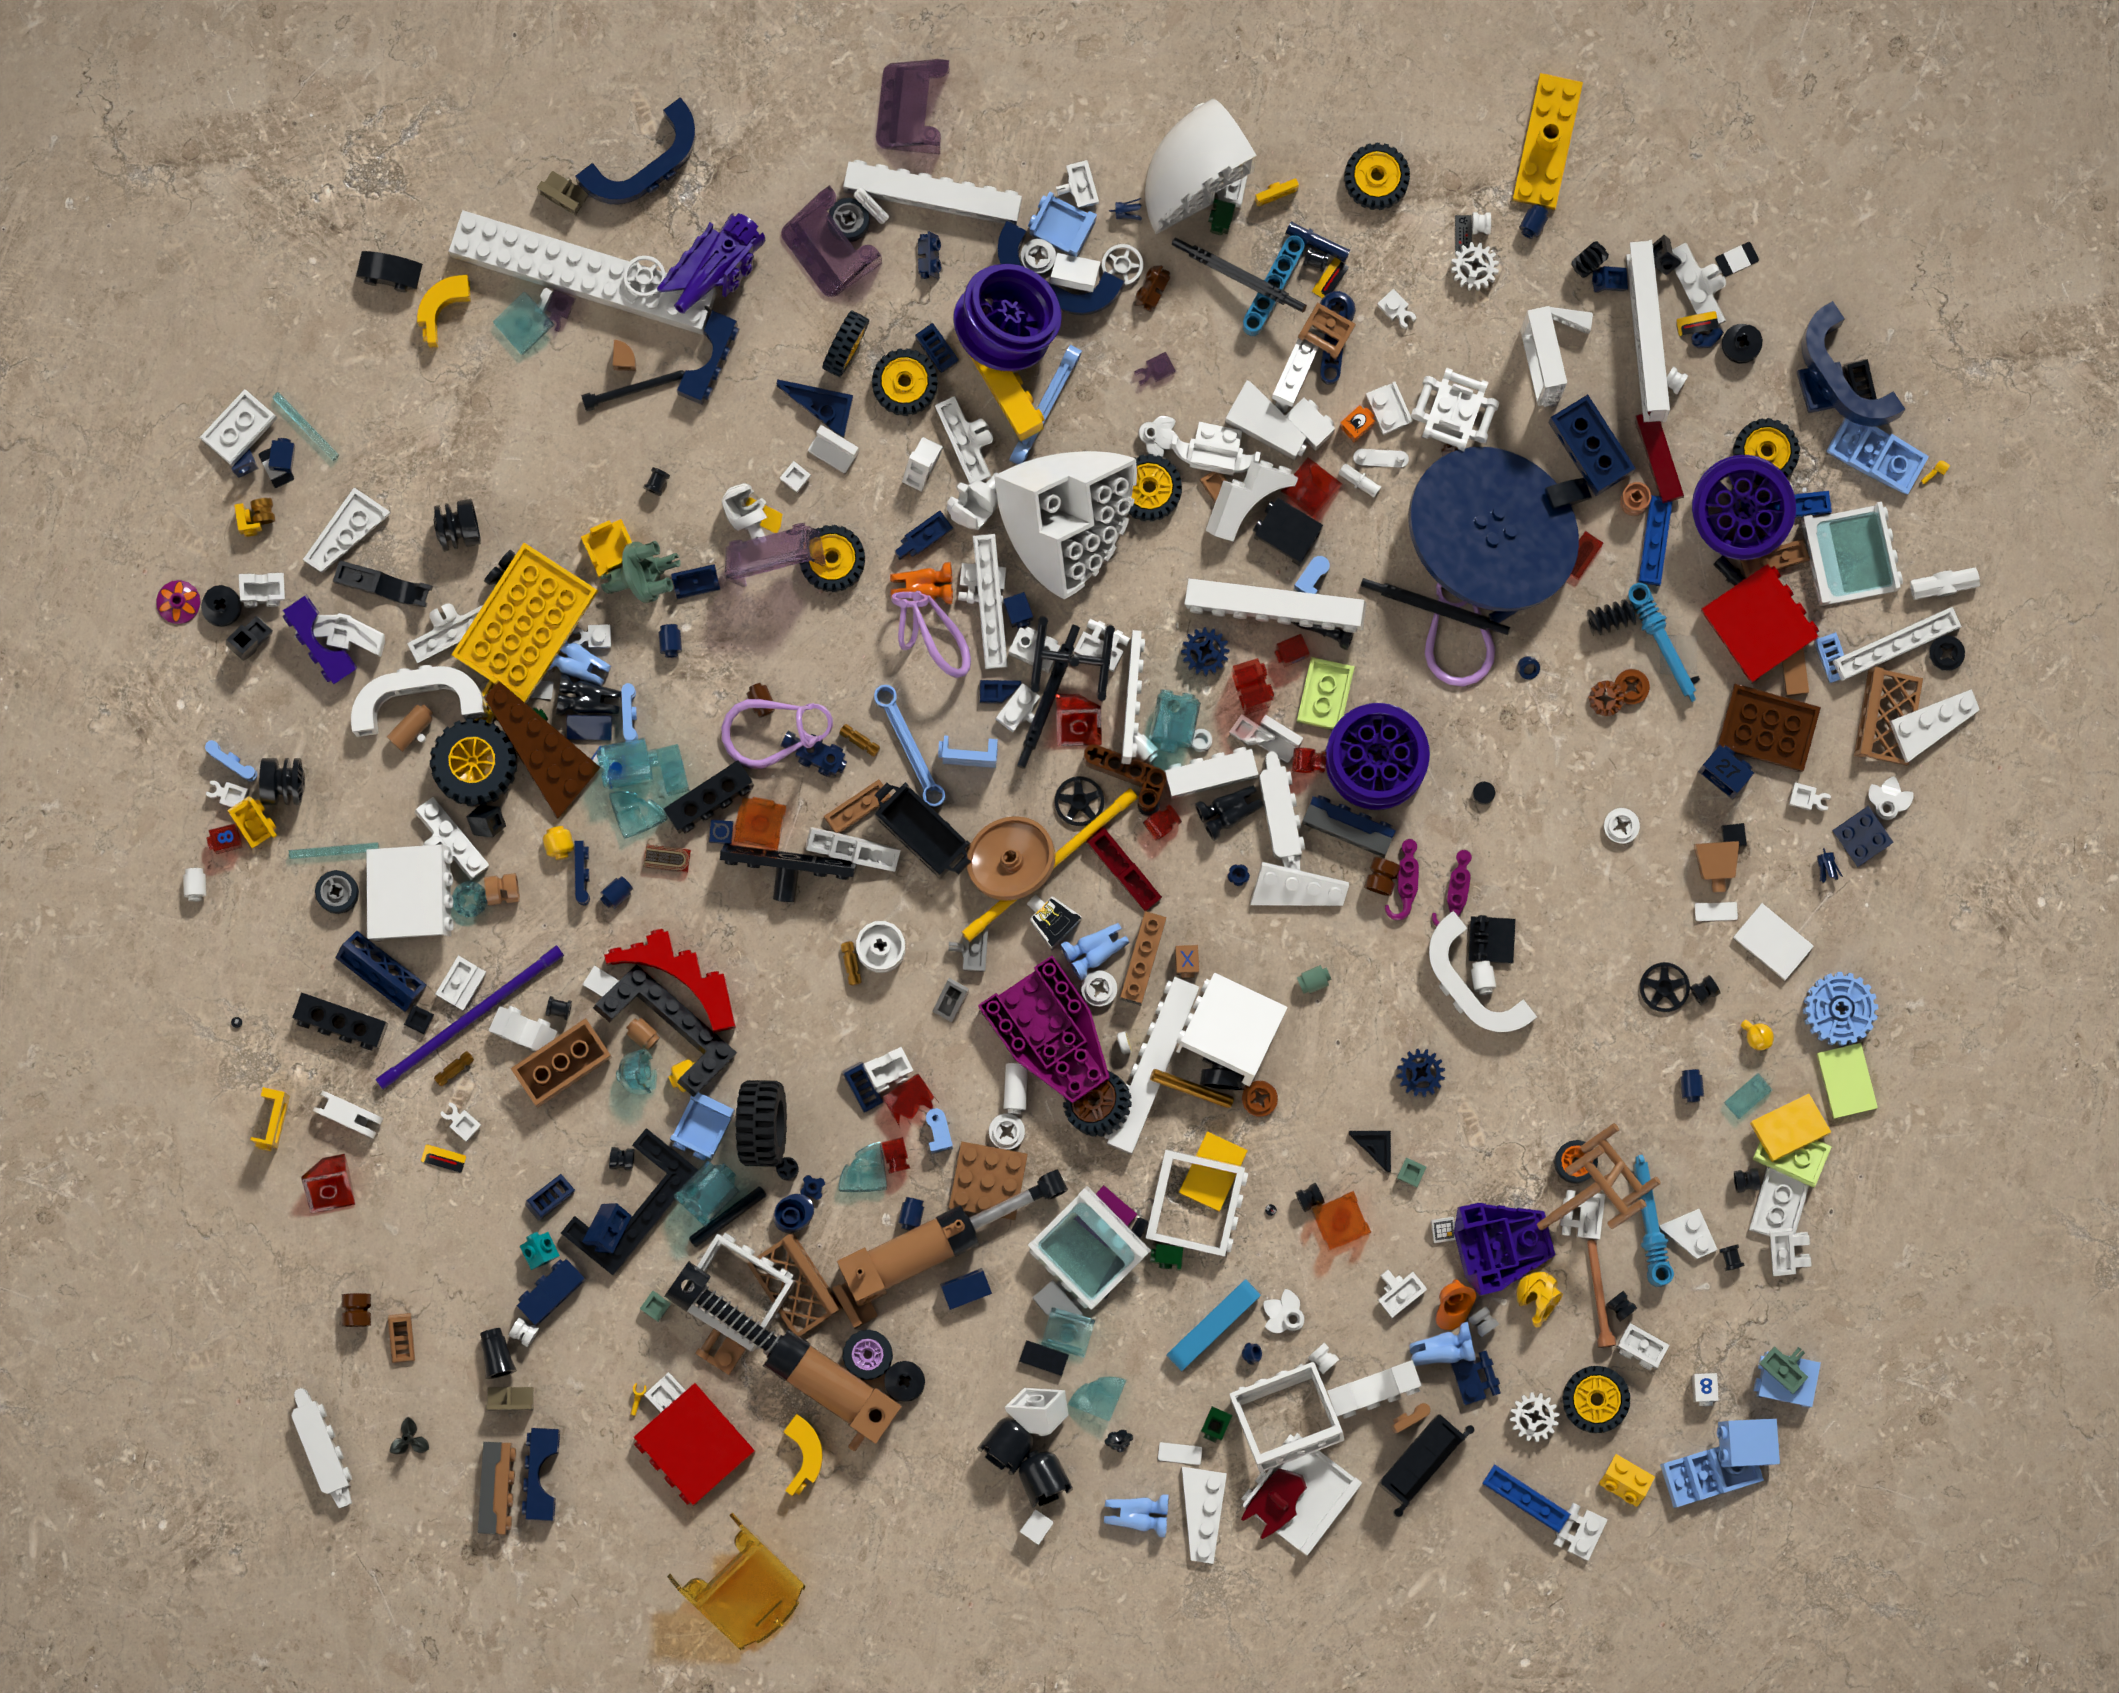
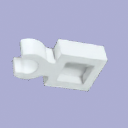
M1394 289L1377 303V306L1392 321L1397 317L1403 329L1408 328V325L1404 322L1406 317L1411 318L1413 322L1416 320L1414 313L1405 310L1409 304Z
M588 625V632H584L580 628L573 630V634L581 635V639L573 641V643L582 646L585 642H588L589 649L611 648V625Z
M210 781V784L216 786L217 790L215 793L206 792V795L212 799L221 797L219 801L221 805L233 807L246 798L249 790L226 782L223 788L217 781Z
M1795 782L1789 805L1806 810H1811L1812 805H1816L1820 811H1827L1828 807L1821 804V799L1829 800L1831 795L1827 793L1816 795L1817 788Z
M450 1102L448 1105L453 1109V1113L446 1115L442 1111L440 1114L444 1119L453 1121L449 1127L467 1142L482 1125L465 1110L459 1114L457 1107Z

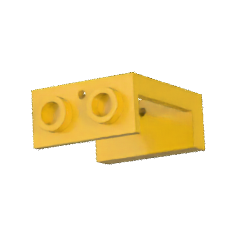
M263 1087L261 1097L274 1102L266 1139L251 1137L250 1140L255 1143V1147H258V1149L271 1151L272 1148L278 1149L290 1096L283 1091Z

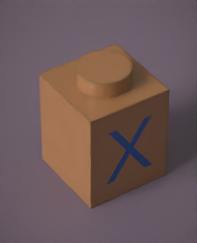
M1198 945L1175 946L1176 975H1181L1182 979L1195 978V974H1199Z

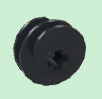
M1733 325L1725 332L1722 338V351L1732 362L1738 364L1748 363L1759 355L1763 339L1760 331L1752 325ZM1740 340L1745 341L1744 347L1739 346Z
M217 585L207 590L201 603L202 614L209 623L214 626L225 627L237 621L241 614L242 604L239 596L233 589L224 585ZM217 604H224L226 608L224 610L222 608L219 609Z
M900 1361L890 1366L887 1370L884 1384L892 1398L902 1402L913 1401L923 1392L925 1377L921 1368L915 1363ZM901 1376L911 1378L908 1387L898 1384L901 1381L899 1379Z

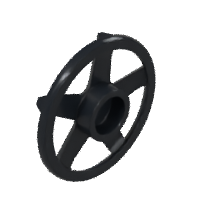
M1082 776L1072 777L1064 781L1057 789L1054 799L1055 809L1060 818L1073 826H1086L1102 813L1105 803L1104 794L1100 786L1092 779ZM1081 780L1094 785L1097 791L1087 794L1083 793ZM1074 781L1073 795L1060 793L1065 785ZM1100 797V808L1095 815L1089 806V802ZM1058 800L1071 804L1066 817L1059 808ZM1079 811L1084 812L1090 818V820L1084 822L1072 821Z
M1660 962L1652 965L1644 972L1640 980V994L1643 1001L1649 1008L1658 1012H1672L1679 1009L1686 1002L1690 993L1688 976L1679 966L1673 963ZM1661 966L1659 980L1646 978L1649 972ZM1668 966L1678 970L1684 978L1669 979ZM1644 984L1656 990L1651 1002L1645 995ZM1686 984V993L1680 1002L1674 993V989ZM1663 997H1667L1674 1007L1660 1008L1656 1005Z

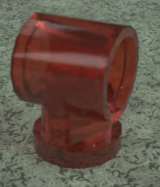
M1294 748L1293 772L1314 773V770H1318L1319 773H1325L1326 751L1316 753V750L1311 748Z
M1170 804L1166 806V810L1163 812L1161 810L1157 811L1143 822L1155 841L1171 832L1175 824L1179 825L1182 823L1180 817Z
M903 1137L881 1142L886 1164H889L890 1167L888 1169L889 1174L911 1169L910 1164H907L906 1161L908 1155Z

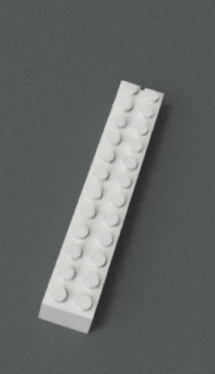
M462 210L449 249L451 258L701 335L704 334V328L709 319L708 312H711L717 295L716 288L711 289L682 314L675 309L674 304L678 301L684 290L658 292L649 297H640L628 290L624 282V270L630 261ZM636 263L630 267L627 278L636 276L638 270ZM655 269L653 272L654 278L661 282L662 272ZM637 281L628 282L634 290L641 292V285ZM653 283L647 285L644 293L653 291L659 285Z

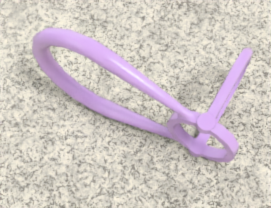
M1437 583L1436 595L1439 597L1438 601L1456 607H1462L1467 604L1464 601L1460 603L1447 601L1442 596V586ZM1472 605L1474 612L1482 615L1479 608ZM1434 613L1425 646V657L1429 669L1438 679L1448 685L1467 686L1477 683L1488 674L1494 663L1495 646L1489 629H1480L1487 649L1486 659L1482 667L1471 676L1463 678L1452 677L1440 669L1433 654L1440 616Z
M747 699L735 704L726 714L721 727L722 742L727 753L735 761L739 760L741 765L751 769H764L776 764L803 745L806 748H811L817 741L823 740L831 732L833 718L831 713L820 704L809 703L806 706H795L762 699ZM748 708L797 710L796 726L801 741L765 759L751 760L742 756L734 748L730 738V727L733 719L741 711ZM816 708L826 715L828 727L823 735L812 736L803 729L802 716L806 710Z

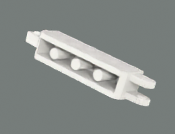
M1270 751L1265 756L1266 770H1263L1260 774L1259 782L1273 855L1276 859L1282 860L1284 867L1300 871L1301 850H1305L1303 837H1299L1297 830L1301 828L1299 815L1294 814L1293 807L1297 806L1295 794H1290L1289 785H1292L1291 772H1286L1285 766H1280L1278 754Z
M298 1388L294 1392L298 1408L293 1410L292 1419L321 1491L331 1494L338 1508H343L352 1504L349 1486H351L349 1481L352 1480L351 1473L348 1467H343L341 1459H344L340 1446L335 1447L333 1438L336 1436L332 1426H327L324 1417H327V1413L323 1404L319 1405L317 1401L312 1402L307 1390Z

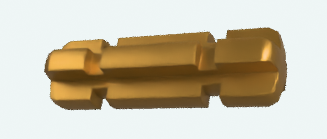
M844 724L840 729L839 733L846 739L849 738L850 742L862 750H867L866 752L871 756H876L879 752V745L874 742L871 743L870 739L856 730L853 731V728L849 725Z
M852 941L844 942L841 944L842 953H845L843 959L846 973L849 974L848 982L851 986L858 985L862 980L861 975L857 972L860 970L856 953H853L855 950L854 943Z
M468 1051L460 1055V1059H455L445 1067L442 1073L439 1072L434 1076V1080L439 1086L445 1085L449 1078L455 1077L465 1069V1065L468 1066L474 1061V1058Z

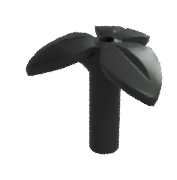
M406 1417L401 1424V1431L404 1435L402 1438H396L392 1442L390 1452L393 1454H403L407 1451L409 1444H411L415 1452L423 1453L428 1451L429 1444L427 1440L422 1436L413 1437L417 1431L416 1423L410 1417Z

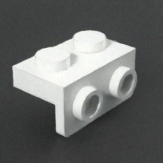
M1629 1323L1616 1347L1620 1349L1619 1353L1628 1359H1631L1632 1356L1640 1360L1639 1365L1651 1371L1652 1368L1658 1369L1670 1345Z

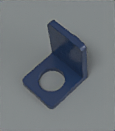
M250 448L231 468L238 478L259 469Z

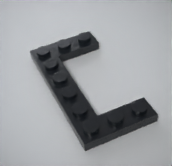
M636 964L594 1005L593 1009L610 1023L636 997L640 998L703 1054L677 1081L680 1086L695 1097L735 1057L737 1052Z
M647 1128L632 1146L667 1174L633 1214L614 1252H596L595 1245L583 1243L582 1241L589 1227L576 1216L571 1219L561 1232L564 1237L612 1276L615 1275L699 1172L697 1168Z

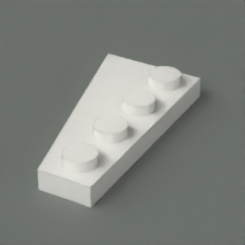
M353 488L303 558V561L320 573H323L385 520L391 512L356 488Z
M1972 689L1889 721L1905 763L1912 760L1980 710Z
M1262 862L1250 903L1251 905L1343 906L1349 882Z
M1182 1467L1191 1561L1213 1564L1227 1473Z

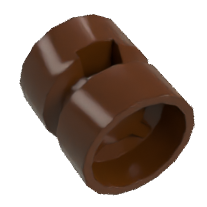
M1374 857L1370 867L1373 873L1367 876L1364 888L1381 895L1391 896L1395 886L1392 880L1397 878L1401 866L1390 860Z
M342 1294V1308L345 1309V1312L342 1313L343 1327L371 1326V1313L368 1312V1308L371 1307V1294Z

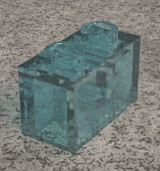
M675 744L656 749L668 796L690 791L679 745Z

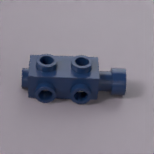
M788 730L781 743V747L786 749L801 740L796 737L795 733ZM823 740L817 741L814 744L815 751L813 753H808L804 745L796 750L795 757L799 758V764L808 768L813 765L819 768L818 773L829 778L831 774L836 776L837 772L842 773L847 764V761L844 760L846 754L842 753L843 749L835 744L828 746L822 743ZM827 756H834L835 761L832 763L827 762Z

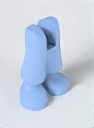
M566 641L560 652L566 654L567 658L558 654L548 670L557 666L563 674L602 686L605 680L596 674H592L591 671L595 666L600 670L609 672L611 665L591 654L577 643L570 644Z
M1119 923L1080 938L1075 946L1069 942L1060 944L1069 963L1080 955L1086 954L1085 958L1071 963V967L1080 981L1087 977L1088 968L1100 966L1110 956L1130 943L1127 936L1115 942L1111 941L1110 936L1115 935L1122 929Z
M1468 1322L1460 1325L1458 1335L1445 1332L1409 1344L1410 1353L1412 1354L1411 1360H1413L1415 1366L1433 1363H1455L1462 1359L1467 1361L1476 1360Z
M1163 1494L1157 1501H1152L1147 1497L1105 1500V1507L1121 1508L1120 1517L1114 1515L1104 1516V1523L1139 1531L1154 1529L1159 1537L1166 1538L1167 1517H1150L1149 1514L1168 1515L1169 1495Z

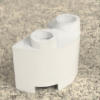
M268 573L264 575L239 574L240 601L244 603V607L254 608L257 607V604H266L267 607L280 606V601L285 599L284 573Z
M902 1047L863 1064L877 1093L889 1089V1084L893 1082L896 1085L908 1080L907 1075L913 1071Z

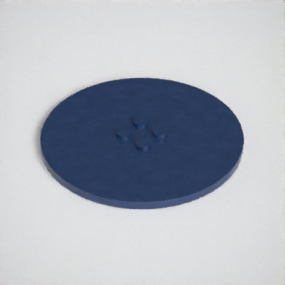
M1493 447L1465 448L1464 451L1456 450L1434 462L1417 482L1410 499L1408 511L1412 543L1420 561L1429 574L1444 589L1464 602L1494 611L1509 612L1534 607L1548 600L1564 585L1571 575L1578 556V526L1570 504L1552 510L1545 493V488L1557 483L1543 469L1518 454Z

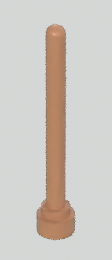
M1590 1239L1587 1242L1601 1332L1599 1333V1338H1597L1598 1348L1611 1347L1616 1345L1615 1336H1612V1332L1609 1331L1596 1241Z

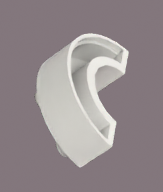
M1413 1360L1328 1390V1394L1336 1416L1343 1415L1345 1419L1356 1415L1355 1410L1367 1407L1368 1410L1381 1406L1379 1402L1388 1399L1390 1403L1401 1399L1400 1394L1406 1392L1407 1396L1420 1392L1419 1387L1422 1385Z

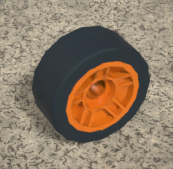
M1569 1141L1562 1145L1556 1153L1554 1160L1555 1170L1566 1182L1574 1184L1583 1183L1592 1177L1585 1167L1571 1176L1565 1170V1168L1572 1164L1573 1158L1577 1157V1159H1580L1585 1155L1580 1148L1581 1145L1586 1143L1585 1141ZM1598 1157L1592 1161L1596 1168L1598 1166Z

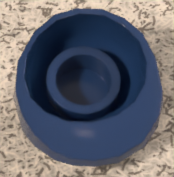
M792 1194L783 1198L776 1205L773 1213V1221L776 1227L785 1233H794L802 1230L813 1218V1203L802 1194Z

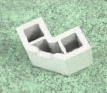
M499 1006L489 1028L490 1032L534 1052L554 1040L558 1032L550 1028L551 1023L540 1018L537 1022L520 1015L521 1010L509 1006L508 1009Z

